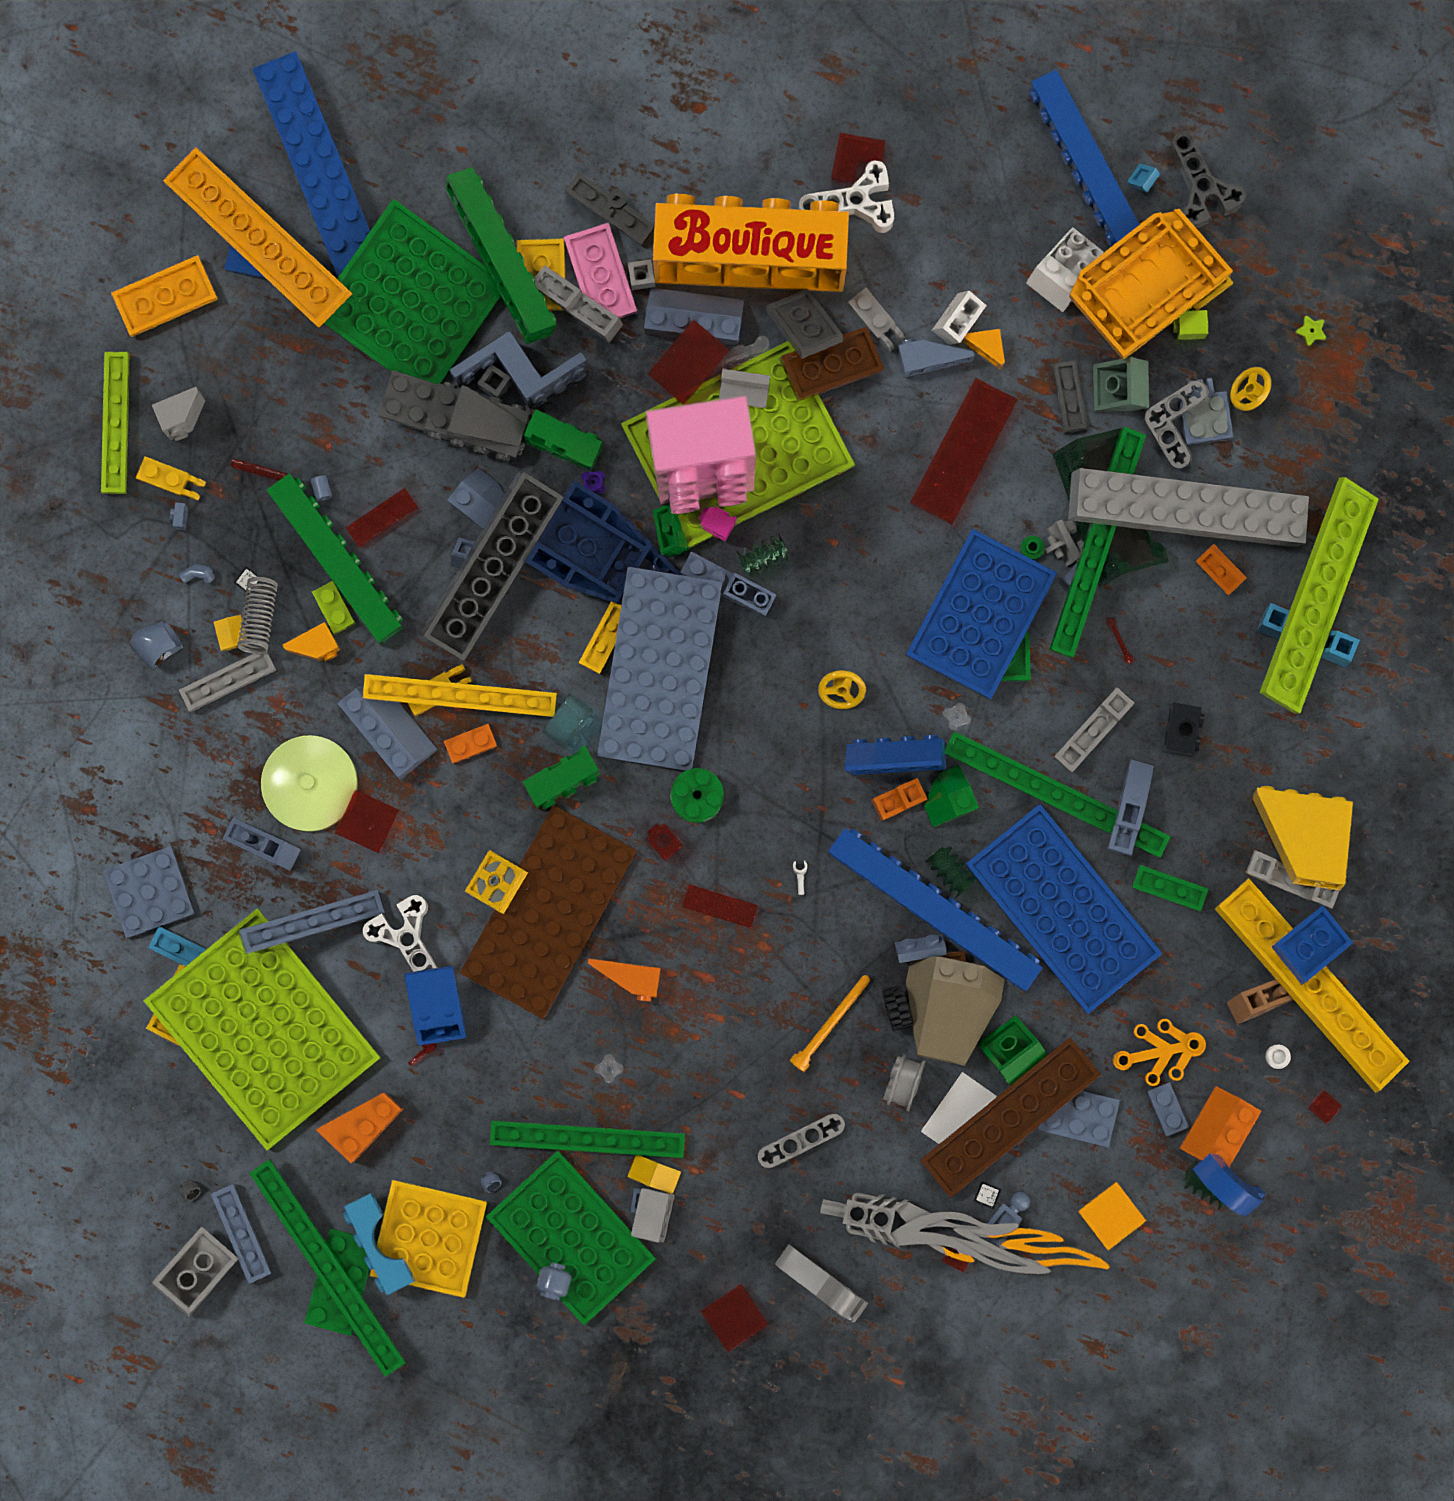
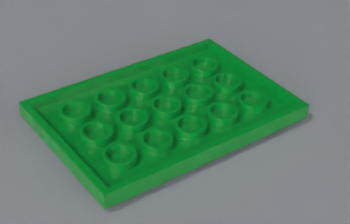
M559 1151L555 1152L486 1216L538 1275L541 1268L545 1266L550 1267L551 1262L565 1266L564 1271L571 1274V1281L567 1295L560 1297V1300L583 1325L590 1321L656 1259L637 1237L631 1235L632 1231Z

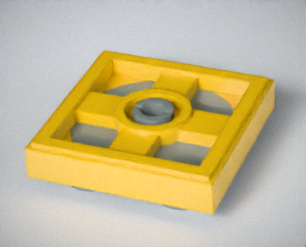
M489 850L465 892L504 914L528 872Z

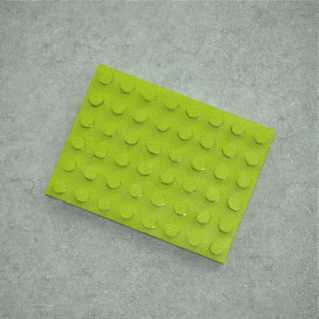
M789 341L730 369L770 376L766 407L748 406L755 450L754 491L747 492V502L739 505L719 506L717 497L699 499V510L678 514L689 549L714 537V535L700 528L702 521L699 520V517L705 507L709 509L716 506L729 513L730 517H737L736 526L855 466L819 394L797 402L779 359L782 355L795 351ZM722 374L621 423L658 499L659 494L646 412L718 401Z
M257 908L148 996L144 1002L262 1146L269 1150L381 1057L287 943L245 954L238 931L269 922L259 908Z

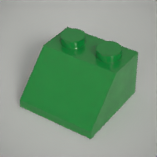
M1016 1015L977 1044L1009 1086L1048 1056L1040 1042Z

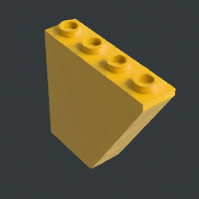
M1271 786L1257 787L1253 794V801L1292 884L1340 891L1346 881L1353 802L1346 801L1344 797H1332L1331 799L1322 797L1318 793L1305 795L1299 794L1298 791L1292 789L1278 791Z

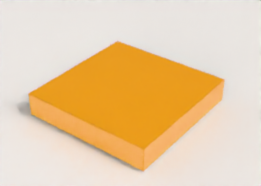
M1114 1182L1078 1210V1213L1107 1250L1111 1249L1146 1222L1145 1218L1117 1182Z

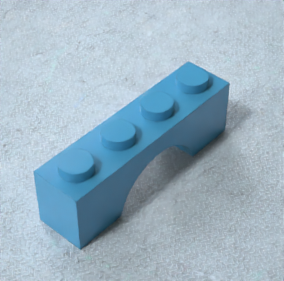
M1270 603L1264 611L1257 631L1279 640L1289 610ZM1330 631L1321 658L1346 667L1352 661L1360 640L1340 631Z
M370 1193L344 1206L346 1210L343 1213L344 1218L349 1226H354L357 1233L354 1235L355 1241L359 1248L364 1247L368 1255L364 1258L369 1269H374L378 1276L375 1281L381 1292L385 1291L386 1295H389L416 1281L405 1259L390 1258L384 1255L376 1245L374 1237L375 1227L384 1214L374 1194Z

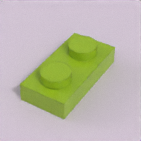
M333 581L312 591L334 635L355 624Z

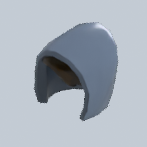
M166 621L149 624L138 629L130 641V646L134 652L151 668L161 665L167 657L183 648L178 636Z

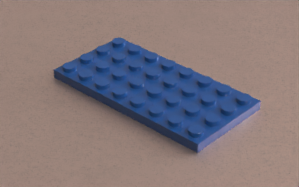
M1041 804L965 864L1086 1014L1093 1011L1163 954Z

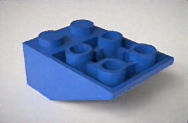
M453 966L404 973L418 1046L466 1038L465 1017Z

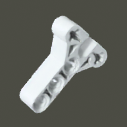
M872 161L867 165L865 174L851 188L804 195L799 202V210H805L803 206L813 201L836 200L839 203V211L849 212V215L854 214L871 223L877 232H888L892 228L894 221L892 200L873 202L869 199L871 193L888 191L887 169L882 162ZM872 171H876L879 174L878 183ZM858 196L862 199V203L858 205L852 204L850 198ZM881 211L882 216L887 220L886 223H882V220H879Z
M413 895L397 904L405 920L404 926L399 930H394L383 914L378 915L364 925L363 935L367 940L373 943L382 941L400 948L413 972L438 968L420 938L423 916L428 911V904L424 898ZM413 901L417 903L422 902V905L419 907L420 912L410 911L413 907ZM372 926L376 928L382 927L378 931V937L369 935L372 932ZM406 933H411L414 936V942L411 946H404L402 944V937ZM418 954L426 956V963L422 967H417L414 963V958Z

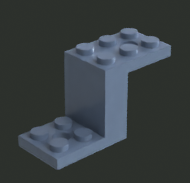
M509 331L450 369L452 378L459 388L462 385L469 386L476 380L475 377L482 372L485 373L491 364L496 367L495 364L499 363L506 375L511 377L512 384L528 408L533 406L537 408L547 401L546 397L553 393L557 395L567 388L566 384L573 380L577 382L586 376L585 372L588 371L587 360L580 352L541 378Z

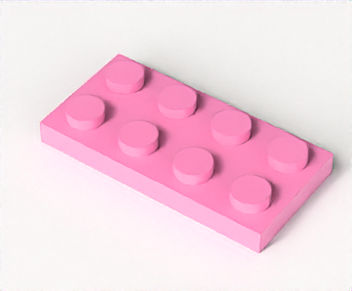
M609 223L565 236L564 241L582 293L619 318L636 314L637 309Z

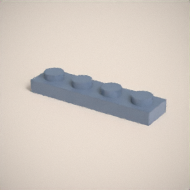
M235 1184L212 1193V1199L248 1284L272 1274Z

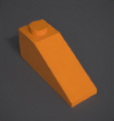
M588 959L590 966L631 994L637 995V1000L651 1002L652 997L657 998L660 968Z

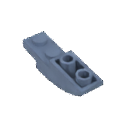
M693 552L690 553L680 572L683 576L723 582L721 597L766 616L777 595Z
M1130 760L1107 850L1127 856L1132 855L1147 802L1154 766Z

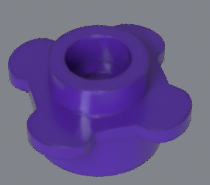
M586 471L582 473L581 479L586 488L598 494L605 492V486L603 485L605 475L602 471L590 473Z

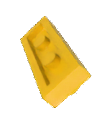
M610 602L579 661L580 665L599 675L615 648L621 604Z

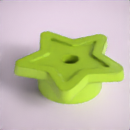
M1305 316L1304 325L1296 330V334L1301 335L1306 340L1307 346H1310L1315 340H1325L1326 336L1322 331L1324 320L1313 321L1310 317Z

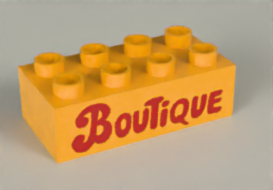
M670 194L666 198V203H656L653 248L655 283L843 292L847 267L849 212L839 211V204L837 202L827 200L811 202L810 210L791 209V201L781 198L764 199L762 201V208L743 207V199L735 196L716 197L714 199V206L695 205V197L692 195Z

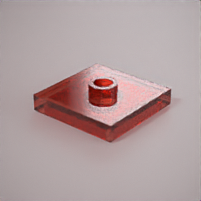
M354 790L334 834L379 853L399 810Z
M739 1284L701 1310V1313L727 1352L768 1325L742 1284Z

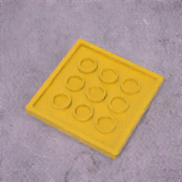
M392 1180L377 1247L384 1255L390 1258L406 1260L416 1280L409 1285L465 1298L488 1201ZM371 1270L370 1276L378 1278L375 1270Z

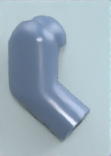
M194 564L178 573L184 584L195 577L202 578L204 583H210L215 579L213 569L201 564Z

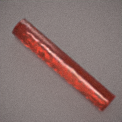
M235 458L231 462L232 468L275 480H281L287 475L286 472Z

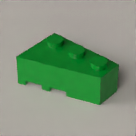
M536 409L524 434L527 445L591 472L603 448V443L600 441L599 436L590 432L585 434L579 431L576 426L563 423Z
M585 745L580 747V751L569 757H563L560 759V762L541 770L523 781L537 809L541 807L543 810L548 809L556 804L555 799L561 796L564 799L577 792L575 788L583 784L585 787H588L598 781L597 777L600 775V772Z

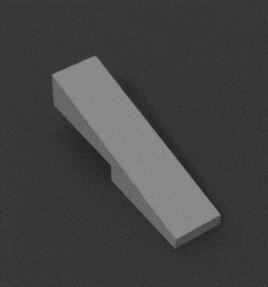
M545 265L534 278L535 286L539 292H542L544 296L608 343L623 326L619 317L583 294L579 288Z

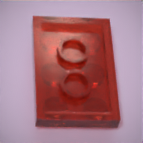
M694 319L648 375L680 403L685 405L730 350Z

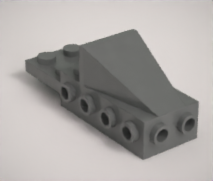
M392 370L378 417L424 431V433L428 434L427 437L441 441V439L450 441L451 445L459 448L466 446L473 448V452L481 455H487V453L494 455L496 459L503 462H515L516 455H522L525 442H521V439L530 422V419H528L530 412L525 411V407L517 404H512V407L505 405L503 400L496 397L486 399L479 392L463 385L461 390H458L457 385L449 382H444V384L438 383L437 385Z

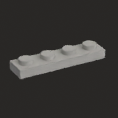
M268 651L263 654H252L179 689V692L188 711L192 712L277 670Z

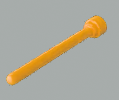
M863 975L806 1048L791 1057L789 1061L799 1070L805 1072L808 1069L812 1054L869 984L870 977L868 975Z

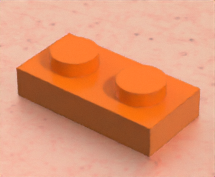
M1215 544L1196 560L1201 568L1228 596L1247 579Z
M489 724L444 741L452 764L497 747Z

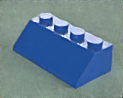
M926 735L924 740H915L914 736L900 737V741L891 742V738H877V743H867V739L853 740V744H847L845 771L850 775L946 770L945 741L939 739V735Z

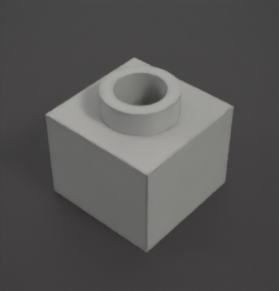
M651 259L628 263L632 290L655 287ZM639 274L646 275V279L639 280L637 277Z

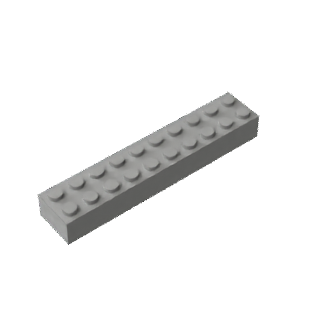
M1079 468L1072 472L1068 520L1296 548L1306 544L1309 496Z

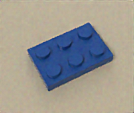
M1322 905L1271 947L1302 985L1352 945L1353 942Z

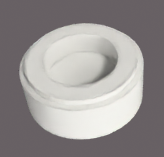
M1273 1045L1267 1049L1265 1059L1270 1067L1281 1069L1289 1064L1291 1055L1285 1046Z

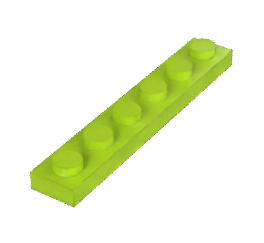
M104 352L102 494H127L130 354L128 352Z

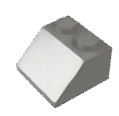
M194 387L152 405L162 431L170 440H182L188 436L187 433L193 431L205 403V398L198 388Z

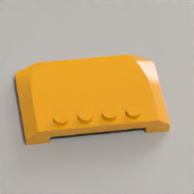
M1175 209L1173 212L1163 214L1160 212L1151 215L1083 268L1077 277L1069 298L1123 360L1222 284L1232 274L1233 270L1180 209Z

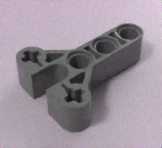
M1188 132L1176 134L1170 145V151L1190 191L1187 205L1182 211L1186 217L1188 214L1191 217H1196L1194 221L1192 218H1189V220L1197 229L1208 224L1211 219L1204 203L1206 200H1212L1217 204L1222 217L1240 209L1246 199L1243 187L1239 185L1230 186L1212 177L1192 135ZM1183 141L1187 144L1188 148L1180 149L1176 143ZM1194 162L1198 169L1190 170L1186 163ZM1198 183H1204V184H1206V186L1208 187V190H1207V191H1201V190H1199V189L1197 188V184H1198ZM1232 195L1233 198L1237 197L1238 200L1236 202L1235 199L1230 200L1229 197Z

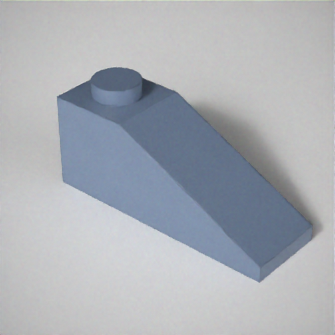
M915 338L902 341V345H898L897 350L904 377L971 362L974 359L973 351L925 340L916 341Z
M232 818L223 837V840L291 871L301 850L235 818Z

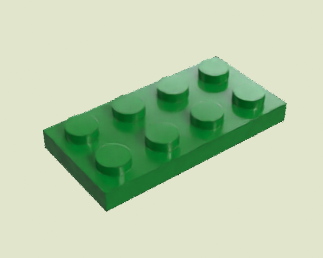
M330 1228L327 1244L363 1296L370 1272L364 1258L368 1255L364 1247L359 1248L354 1238L355 1234ZM317 1276L304 1324L352 1336L353 1328Z

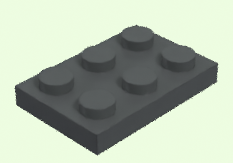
M808 289L767 305L766 312L801 359L843 342V334Z

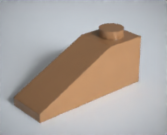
M1273 980L1238 994L1229 1000L1227 1005L1236 1023L1239 1024L1294 999L1277 980Z

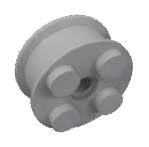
M903 1054L902 1057L897 1056L890 1075L891 1079L883 1100L887 1101V1105H890L891 1102L907 1107V1111H910L921 1081L925 1060L919 1063L907 1059L906 1054Z

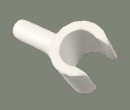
M805 860V868L803 870H797L796 861L793 863V872L797 875L798 895H804V874L807 871Z

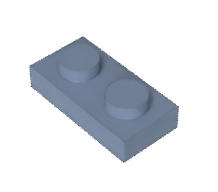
M942 934L895 942L899 963L947 955Z
M1170 1082L1147 1091L1165 1137L1189 1128Z

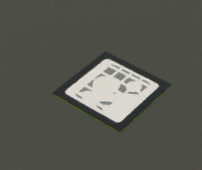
M246 566L233 583L247 592V580L251 577L260 576ZM252 581L250 583L259 584L260 581Z
M981 1181L974 1201L994 1209L1001 1189Z

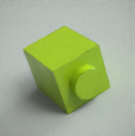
M1207 310L1186 311L1173 321L1172 331L1176 333L1177 340L1205 339L1208 335Z

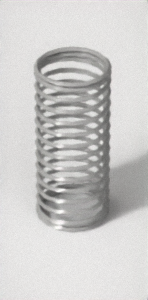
M251 577L247 580L244 612L242 613L240 637L238 638L237 646L240 650L247 653L263 654L268 651L269 645L267 643L270 637L269 632H271V618L273 617L272 612H274L273 607L276 601L274 598L276 597L275 593L277 592L278 584L269 578ZM252 581L267 582V583L273 584L274 587L271 586V585H267V584H252V583H250V582H252ZM251 591H256L264 594H254L251 593ZM250 596H255L263 599H253ZM249 601H254L263 604H252ZM249 606H253V607H257V608H262V609H251V608H249ZM248 611H253L261 614H251L248 613ZM247 616H252L260 619H250ZM247 621H251V622H255V623H260V624H249V623H247ZM246 626H250V627H254V628H259V629H248V628H246ZM246 631H250V632L258 633V634H267L268 636H262V635H257V634H247V633H245V632H246ZM249 636L257 639H266L267 641L264 642L256 639H246L244 637ZM248 644L259 645V646H261V647L252 646V645H248Z

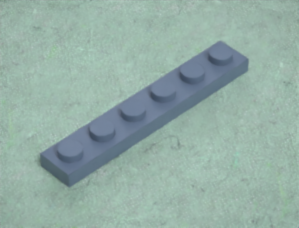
M378 890L241 929L238 932L245 954H249L369 919L385 912Z

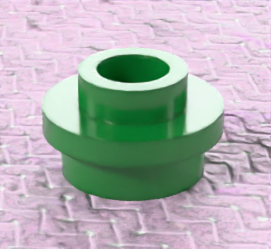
M1028 536L1021 543V553L1032 560L1037 559L1044 552V543L1037 536ZM1030 543L1036 544L1037 550H1029L1028 545Z

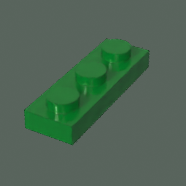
M1139 865L1131 887L1201 912L1208 892V888Z

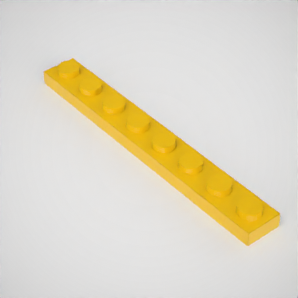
M365 674L362 698L554 717L557 693Z

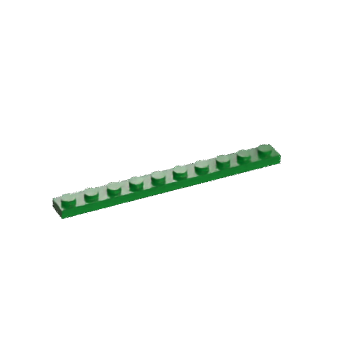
M1125 426L1121 428L1108 472L1134 474L1146 435ZM1090 523L1049 651L1070 659L1074 658L1116 526Z
M955 731L953 732L946 746L945 755L1111 835L1117 810ZM1141 822L1134 847L1157 858H1161L1171 836Z
M269 1159L251 1171L249 1174L383 1375L386 1377L405 1364V1359L273 1161Z

